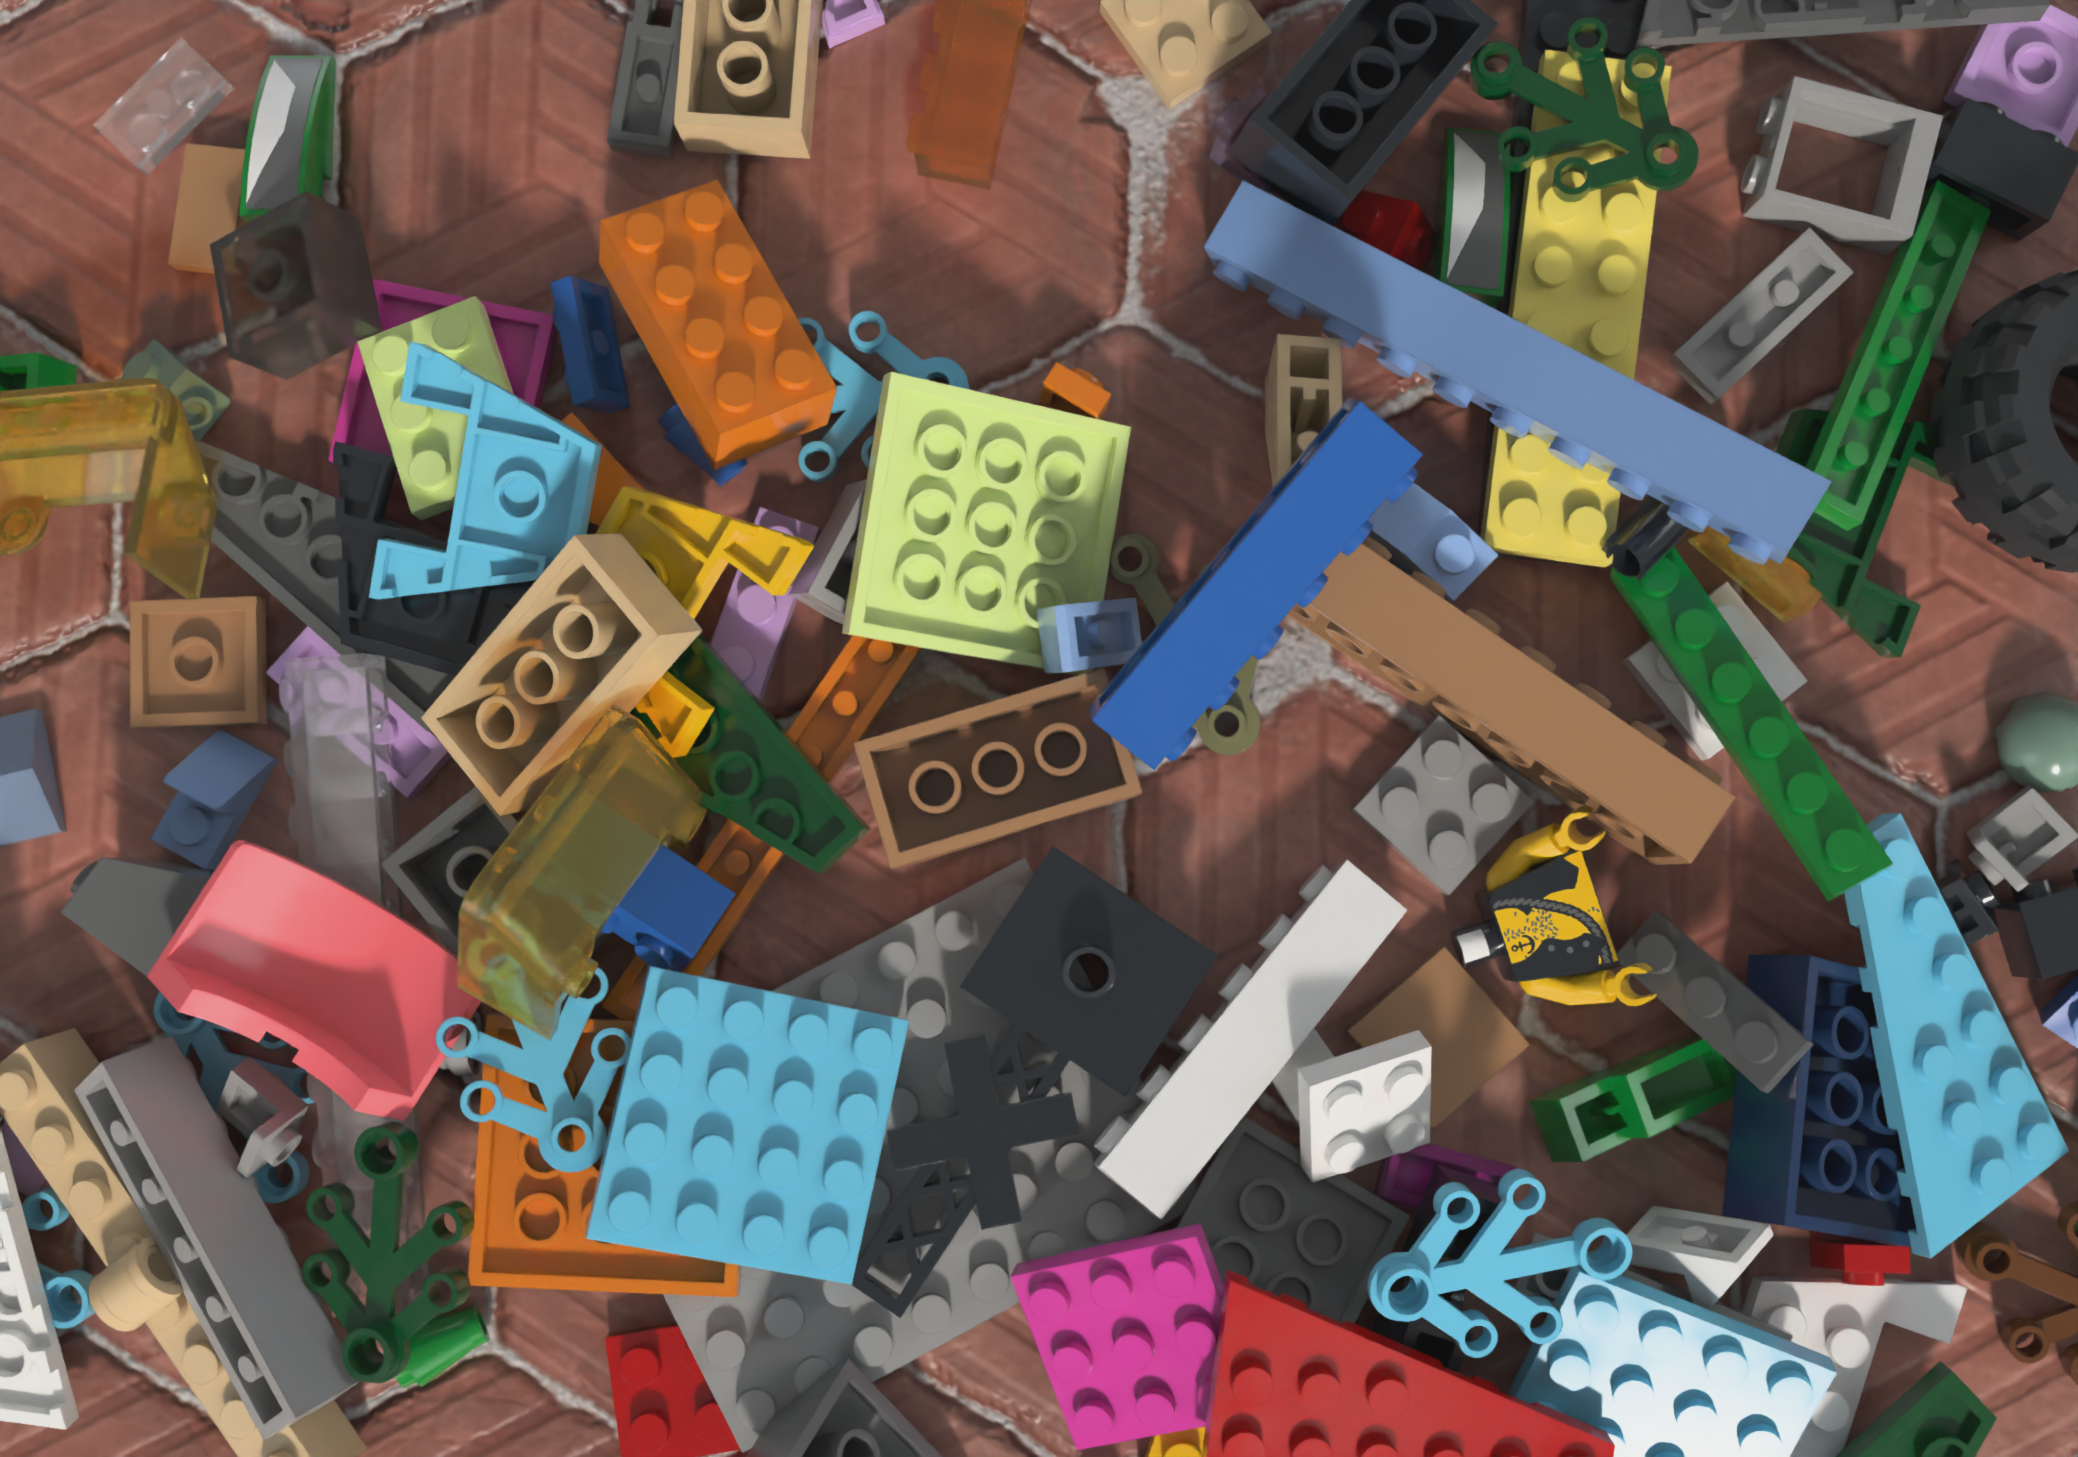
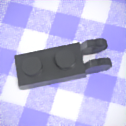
M636 0L632 22H627L608 129L607 143L611 150L673 159L677 137L674 114L684 0H674L670 28L656 26L660 0Z

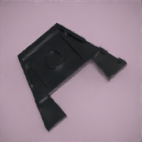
M335 441L333 466L338 467L340 495L339 498H335L336 522L341 523L342 561H337L341 644L456 676L536 580L379 600L369 598L378 539L388 538L447 550L448 543L383 525L382 521L397 472L394 458Z

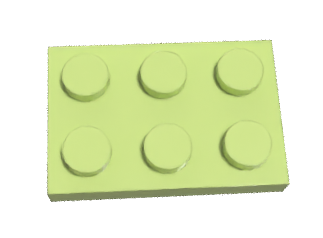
M476 296L357 341L410 511L420 520L454 508L468 416L400 401L409 342L429 345L514 394L485 306Z

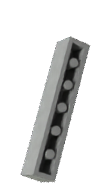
M171 1036L102 1061L74 1091L177 1282L184 1291L183 1293L262 1439L266 1440L329 1404L360 1382L349 1374L343 1364L342 1345L344 1341L339 1339L322 1308L320 1295L311 1291L306 1286L302 1277V1270L290 1250L288 1236L275 1223L259 1194L256 1178L253 1174L246 1178L236 1170L240 1158L228 1138L226 1124L222 1117L213 1111L197 1082V1075L193 1064L187 1057L182 1055L174 1038Z

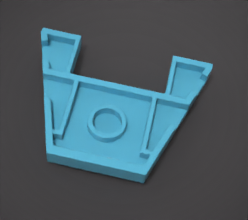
M409 342L400 401L464 414L468 416V423L447 550L388 538L378 539L369 598L379 600L537 580L574 535L587 534L602 445L429 345Z

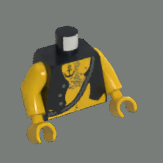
M1579 806L1564 819L1561 825L1552 823L1515 839L1490 868L1486 876L1487 888L1475 894L1482 921L1451 931L1456 955L1464 968L1495 958L1503 980L1519 982L1521 988L1528 995L1566 1005L1611 1003L1618 998L1628 1006H1639L1653 1000L1657 996L1656 993L1638 995L1629 985V978L1632 973L1644 974L1653 971L1648 964L1636 963L1621 969L1616 976L1609 970L1620 967L1621 964L1582 852L1594 847L1604 837L1606 830L1598 832L1595 836L1588 837L1580 834L1575 825L1576 819H1581L1594 810L1591 806Z

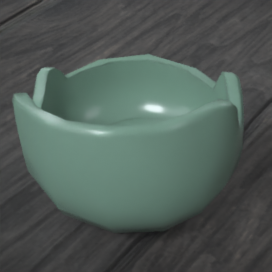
M2046 691L2021 696L2012 701V709L1994 731L1997 739L1999 764L2015 783L2023 786L2031 784L2039 792H2061L2078 784V702Z

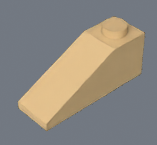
M1277 334L1265 378V437L1273 487L1342 406L1341 339Z

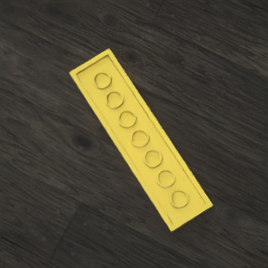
M1545 50L1539 62L1538 74L1586 99L1577 62L1569 56L1568 52ZM1605 57L1619 117L1643 129L1636 93L1629 90L1623 82V69L1626 60ZM1638 63L1632 68V72L1640 78H1648L1655 74L1653 66L1648 63ZM1665 65L1660 84L1667 107L1672 66ZM1534 105L1531 126L1533 133L1568 124L1566 121ZM1606 143L1533 161L1531 166L1526 169L1508 316L1634 380L1657 191L1647 188L1638 180H1633L1591 191L1585 198L1577 202H1565L1559 199L1552 187L1554 171L1557 165L1569 157L1583 158L1591 165L1625 154ZM1662 148L1653 152V156L1658 162L1661 160ZM1575 171L1567 172L1561 177L1562 183L1569 188L1580 187L1585 182L1583 175ZM1494 424L1480 538L1496 553L1597 567H1607L1612 564L1613 554L1607 558L1606 553L1601 550L1606 540L1616 531L1621 492L1607 483L1610 474L1587 462L1583 469L1572 467L1560 461L1548 451L1551 443L1530 432H1527L1524 438H1519L1505 432Z

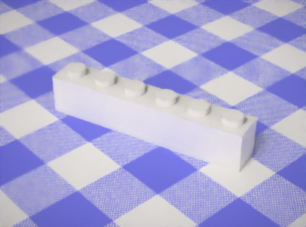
M1345 860L1333 866L1331 870L1322 864L1309 877L1298 892L1306 901L1291 919L1281 914L1271 924L1258 942L1266 950L1251 969L1242 963L1233 971L1218 991V994L1225 1001L1213 1016L1208 1019L1201 1013L1189 1025L1177 1042L1184 1051L1169 1070L1162 1064L1158 1065L1136 1092V1095L1143 1100L1128 1121H1125L1118 1115L1095 1142L1094 1147L1101 1154L1094 1161L1093 1165L1153 1216L1159 1219L1165 1216L1407 912L1405 907L1350 861Z

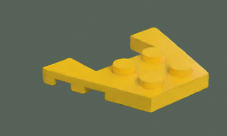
M623 486L595 533H621L693 619L697 616L728 562L771 595H785L815 546L808 540L640 488ZM668 671L663 674L635 706L639 713L646 712L662 735L658 741L666 753L673 758L687 755L715 709Z

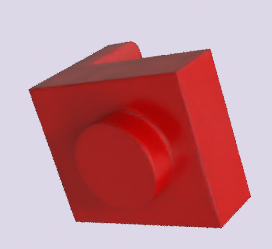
M1362 190L1333 225V227L1417 270L1427 263L1433 250L1435 232L1417 202Z
M1809 1230L1811 1267L1841 1271L1843 1284L1885 1286L1884 1273L1911 1274L1909 1246L1880 1243L1878 1241Z

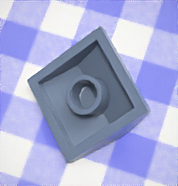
M32 709L0 717V847L66 832L43 711L41 709Z

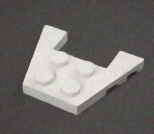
M1753 1276L1742 1313L1789 1331L1793 1335L1791 1342L1831 1357L1837 1372L1789 1457H1835L1841 1452L1849 1435L1883 1324L1888 1322L1950 1344L1967 1288L1949 1280L1911 1282L1901 1279H1885V1286L1843 1284L1842 1280L1837 1278Z

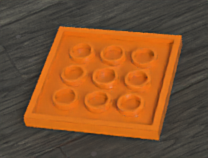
M487 1014L486 1034L523 1049L510 1014ZM541 1016L549 1038L559 1016ZM588 1019L564 1072V1077L573 1100H575L594 1062L591 1053V1044L594 1037L603 1029L613 1027L625 1031L631 1038L635 1020ZM617 1035L605 1037L600 1043V1055L603 1059L610 1062L619 1060L625 1052L623 1039ZM483 1063L482 1080L497 1084L503 1091L504 1097L547 1112L536 1084ZM624 1065L618 1068L598 1113L605 1123L607 1136ZM484 1087L481 1089L480 1114L482 1115L489 1113L495 1105L493 1092ZM493 1120L479 1122L473 1198L475 1223L470 1239L468 1266L470 1286L737 1297L740 1293L741 1265L586 1239L585 1230L603 1154L592 1166L582 1171H560L550 1166L544 1160L539 1150L537 1138ZM575 1124L565 1126L559 1135L560 1144L568 1151L579 1150L585 1142L583 1129Z

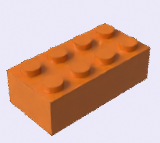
M718 180L600 220L599 264L714 470L828 425L837 386Z

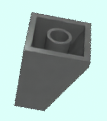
M101 857L99 861H95L85 867L75 878L71 886L73 896L61 910V913L147 976L215 870H205L201 867L162 859Z

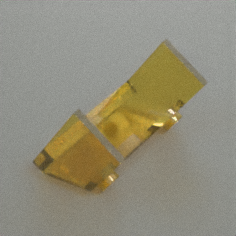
M153 378L0 391V556L18 555L34 547L46 531L51 508L135 501L124 555L187 600L199 599L217 511V502L181 400L160 381Z
M616 705L611 706L600 717L478 874L469 888L459 911L457 987L549 1041L558 1031L560 1009L563 1000L567 995L577 999L586 989L596 972L598 962L590 957L598 933L660 847L664 845L667 848H671L675 844L686 850L707 812V809L700 806L702 791L639 718Z

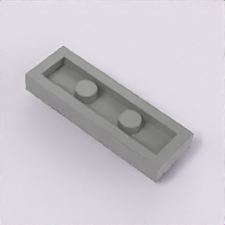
M1809 227L1673 353L1667 361L1711 405L1854 272Z

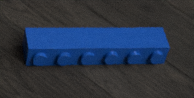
M1349 397L1090 705L1091 720L1153 770L1158 767L1165 757L1171 762L1176 760L1193 741L1197 731L1192 725L1208 707L1214 711L1218 710L1233 695L1240 683V680L1235 675L1253 655L1259 660L1275 646L1284 631V628L1279 623L1295 604L1304 608L1320 593L1328 580V576L1323 572L1340 552L1345 556L1350 555L1366 539L1373 528V524L1368 519L1385 499L1393 503L1408 490L1418 475V471L1413 466L1423 454L1361 401Z

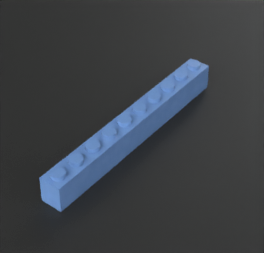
M1242 181L1204 246L1211 262L1216 267L1213 274L1230 287L1245 292L1250 285L1269 295L1267 303L1285 316L1299 320L1304 313L1323 323L1321 331L1329 338L1341 339L1342 346L1354 349L1359 342L1378 352L1379 355L1376 360L1393 373L1410 378L1412 373L1416 372L1435 382L1432 388L1433 391L1448 402L1462 408H1467L1471 401L1492 412L1490 421L1505 432L1519 438H1524L1527 432H1530L1551 443L1548 451L1560 461L1578 469H1583L1587 462L1610 474L1607 483L1619 492L1636 500H1643L1644 496L1648 494L1669 505L1670 508L1667 514L1683 526L1697 532H1703L1706 526H1709L1731 538L1728 547L1752 562L1764 565L1769 558L1782 564L1832 482L1245 181Z

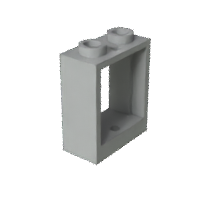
M1794 76L1776 97L1768 96L1760 111L1756 124V133L1762 134L1763 138L1759 154H1754L1751 157L1741 181V192L1748 193L1742 216L1803 233L1810 227L1819 237L1885 255L1889 254L1913 236L1943 115ZM1793 121L1888 146L1871 215L1776 189Z

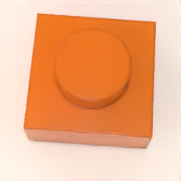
M1056 362L1043 382L1038 406L1103 420L1111 393L1104 390L1101 382L1089 372L1080 368H1072L1070 370Z

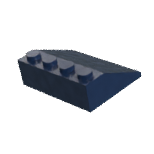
M1749 954L1745 985L1813 1043V1046L1769 1093L1758 1089L1737 1070L1722 1216L1911 1247L1908 1230L1916 1228L1911 1199L1901 1195L1897 1171L1905 1168L1898 1132L1888 1128L1870 1032L1871 1026L1878 1025L1872 993L1863 992L1858 967L1814 956Z

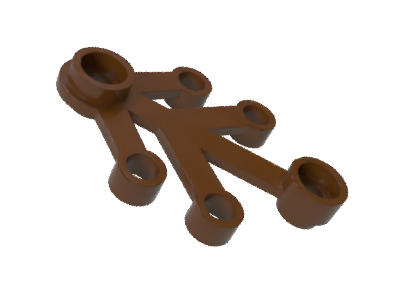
M2073 1202L2066 1205L2060 1211L2057 1224L2061 1233L2072 1242L2078 1257V1234L2074 1233V1225L2078 1220V1202ZM1978 1222L1957 1238L1955 1251L1959 1261L1978 1279L1993 1282L2009 1277L2071 1303V1305L2031 1319L2015 1317L2008 1320L2001 1329L2000 1338L2003 1346L2015 1359L2023 1363L2038 1362L2048 1353L2050 1343L2078 1334V1276L2018 1252L2014 1241L1999 1227L1991 1223ZM2001 1249L1999 1257L1993 1263L1983 1265V1258L1988 1251ZM2026 1332L2034 1333V1338L2028 1346L2016 1347V1341L2021 1334ZM2074 1343L2063 1352L2061 1365L2064 1372L2077 1385L2078 1343Z

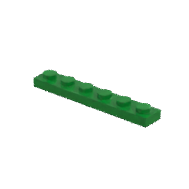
M1939 180L1924 190L1913 236L1903 242L1898 249L1805 467L1832 481L1813 512L1847 531L1862 524L1991 213V210Z
M1675 547L1642 580L1637 577L1630 578L1624 576L1612 568L1609 578L1827 901L1887 870L1893 864Z

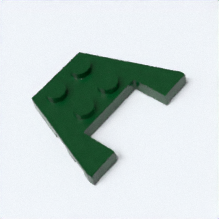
M1804 408L1791 412L1776 453L1806 467L1829 411ZM1913 421L1903 423L1862 524L1847 531L1813 512L1782 562L1878 655L1884 658L1902 657L1921 607L1920 604L1869 581L1865 577L1907 466L1953 486L1948 476L1939 478L1932 453H1934V449L1941 446L1940 435L1937 428H1930L1929 422Z

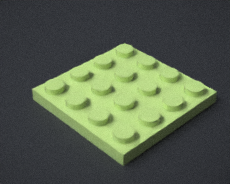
M895 372L885 374L881 388L842 634L1044 670L1037 619L1038 609L1064 604L1104 601L1131 427ZM1093 668L1063 673L1078 676L1091 672Z

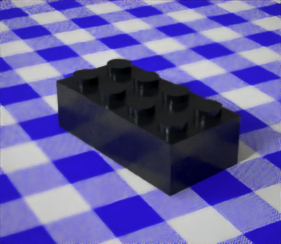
M1350 0L1249 118L1230 153L1294 207L1333 226L1468 64L1498 23L1470 0Z

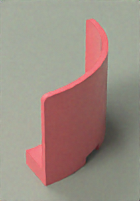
M237 840L230 846L147 975L148 979L178 1012L223 1026L258 1043L267 1031L299 1049L292 1062L332 1089L354 1111L401 1121L406 1120L446 1058V1055L439 1050L436 1044V1033L439 1026L452 1017H463L470 1020L488 992L487 981L440 943L398 915L346 885L304 864L245 840ZM454 1025L449 1029L446 1035V1043L449 1048L453 1047L465 1025Z

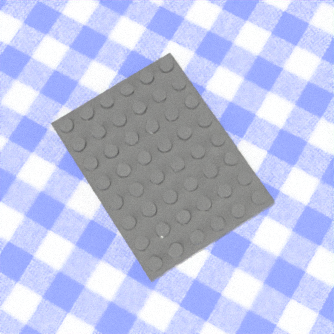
M1025 858L772 990V992L909 1020L857 1261L919 1169V1167L894 1171L887 1129L953 1116L957 1111L944 1043L985 1034L991 1059L1014 1024L962 989L960 985L1034 875ZM1076 957L1069 968L1072 981L1082 989L1093 990L1086 973ZM1027 1031L1019 1040L1024 1068L1050 1063L1058 1053ZM1009 1055L998 1073L1013 1070L1011 1055ZM1072 1061L1068 1062L1047 1096L1066 1092L1072 1093L1080 1134L1013 1147L1009 1156L1022 1222L981 1230L975 1204L901 1318L850 1284L741 1266L740 1293L737 1297L663 1294L742 1453L753 1447L770 1419L840 1360L849 1358L871 1382H874L1020 1303L1010 1278L1017 1263L1140 1237L1182 1215L1197 1188L1194 1179L1165 1216L1159 1219L1150 1214L1093 1165L1094 1161L1101 1154L1094 1147V1144L1103 1131L1118 1115L1125 1121H1128L1143 1102L1136 1095L1137 1090L1143 1083L1140 1076L1127 1096L1124 1097ZM1041 1077L1027 1079L1029 1095ZM1016 1082L996 1086L999 1106L1020 1102ZM967 1157L948 1161L952 1178L970 1174ZM937 1166L926 1183L940 1180ZM968 1188L954 1191L957 1205ZM943 1193L917 1198L910 1206L915 1233L942 1228L948 1220ZM901 1221L890 1238L903 1236ZM932 1244L918 1247L921 1260ZM906 1249L878 1255L867 1272L897 1293H900L911 1277Z

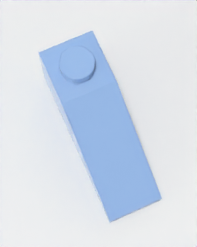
M1412 483L1408 490L1395 502L1390 503L1385 499L1368 519L1373 524L1368 537L1383 545L1392 554L1389 562L1409 576L1416 571L1436 581L1446 590L1447 594L1443 599L1450 604L1498 556L1452 510L1415 483Z

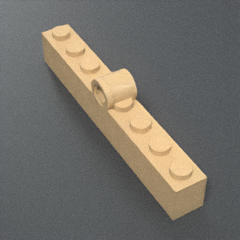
M73 1028L24 1043L0 1063V1113L106 1265V1268L91 1280L88 1289L89 1300L97 1316L108 1326L119 1331H133L143 1323H146L238 1457H356L364 1451L367 1446L334 1400L270 1438L262 1439L183 1293L184 1291L177 1282L74 1091L100 1064L77 1030Z

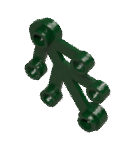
M1593 17L1577 20L1570 27L1567 38V52L1577 62L1586 99L1523 66L1520 53L1509 43L1502 41L1490 42L1481 46L1473 55L1470 65V83L1473 90L1480 97L1487 100H1501L1511 94H1515L1568 123L1534 133L1522 126L1507 129L1500 136L1497 145V159L1500 165L1508 171L1519 172L1531 166L1533 161L1606 143L1625 154L1591 165L1583 158L1569 157L1557 165L1554 171L1552 187L1559 199L1565 202H1577L1585 198L1591 191L1633 180H1638L1647 188L1656 191H1669L1684 185L1695 172L1699 160V150L1696 141L1690 133L1682 128L1672 126L1670 123L1660 84L1665 68L1662 54L1651 47H1640L1632 51L1625 61L1623 82L1629 90L1636 93L1643 128L1641 129L1619 117L1604 57L1608 38L1607 28L1602 21ZM1583 33H1590L1595 35L1599 42L1594 47L1583 48L1576 43L1575 39ZM1492 58H1502L1508 63V67L1499 73L1488 71L1484 65ZM1638 63H1648L1653 66L1655 74L1648 78H1640L1632 72V68ZM1513 141H1520L1528 146L1529 151L1522 157H1512L1506 153L1505 147ZM1667 147L1676 153L1677 159L1670 164H1662L1654 158L1653 152L1659 148ZM1575 171L1583 175L1585 182L1580 187L1569 188L1562 183L1561 177L1567 172Z
M388 1121L368 1128L360 1134L355 1144L354 1155L358 1168L368 1178L374 1180L370 1240L352 1216L355 1208V1199L352 1191L346 1185L334 1182L320 1187L309 1195L306 1203V1210L310 1220L315 1225L324 1227L339 1249L327 1248L308 1257L302 1268L303 1280L311 1291L320 1293L348 1332L342 1345V1361L346 1370L355 1379L371 1383H384L398 1376L405 1369L410 1358L409 1339L439 1313H447L463 1304L470 1293V1283L466 1274L459 1268L445 1267L428 1276L422 1285V1294L395 1315L396 1288L443 1246H451L467 1238L472 1233L475 1223L470 1207L462 1201L452 1200L434 1208L427 1216L426 1225L399 1248L404 1172L409 1170L414 1164L419 1144L415 1133L404 1124L396 1121ZM390 1139L395 1145L397 1157L389 1149ZM327 1195L330 1196L335 1203V1215L332 1214L326 1206ZM446 1213L450 1214L456 1222L455 1233L450 1232L445 1225L444 1217ZM322 1261L331 1269V1280L326 1278L322 1272ZM351 1266L367 1286L366 1307L346 1283L351 1273ZM441 1280L450 1286L452 1292L451 1300L442 1294L440 1290ZM376 1340L380 1343L383 1354L378 1350Z

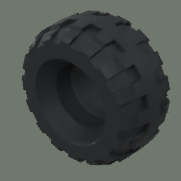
M2078 270L2064 274L2061 271L2018 291L1972 323L1973 328L1953 345L1942 366L1944 371L1939 380L1944 385V388L1933 395L1930 428H1937L1940 435L1941 446L1934 449V453H1932L1939 478L1949 477L1958 494V497L1952 503L1967 523L1971 522L1972 525L1982 523L1990 530L1987 534V540L2018 559L2030 556L2033 562L2044 564L2045 569L2069 573L2078 572V463L2067 453L2055 431L2050 414V397L2057 375H2063L2078 381Z

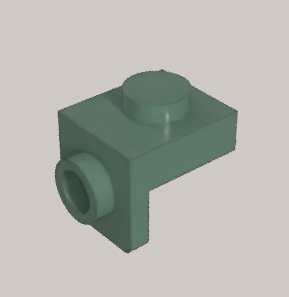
M155 338L143 352L134 355L128 361L123 370V375L114 385L145 418L183 443L190 437L200 440L230 405V399L202 379L173 351Z

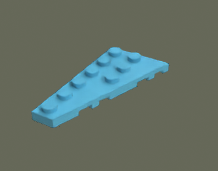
M1885 813L1868 823L1867 826L1893 864L1887 870L1848 890L1844 894L1850 924L1860 928L1866 965L1858 967L1863 992L1872 993L1878 1025L1871 1026L1870 1032L1888 1128L1898 1132L1905 1168L1897 1171L1902 1196L1910 1197L1916 1228L1908 1230L1912 1254L1931 1259L2068 1153L2069 1149L1901 813Z

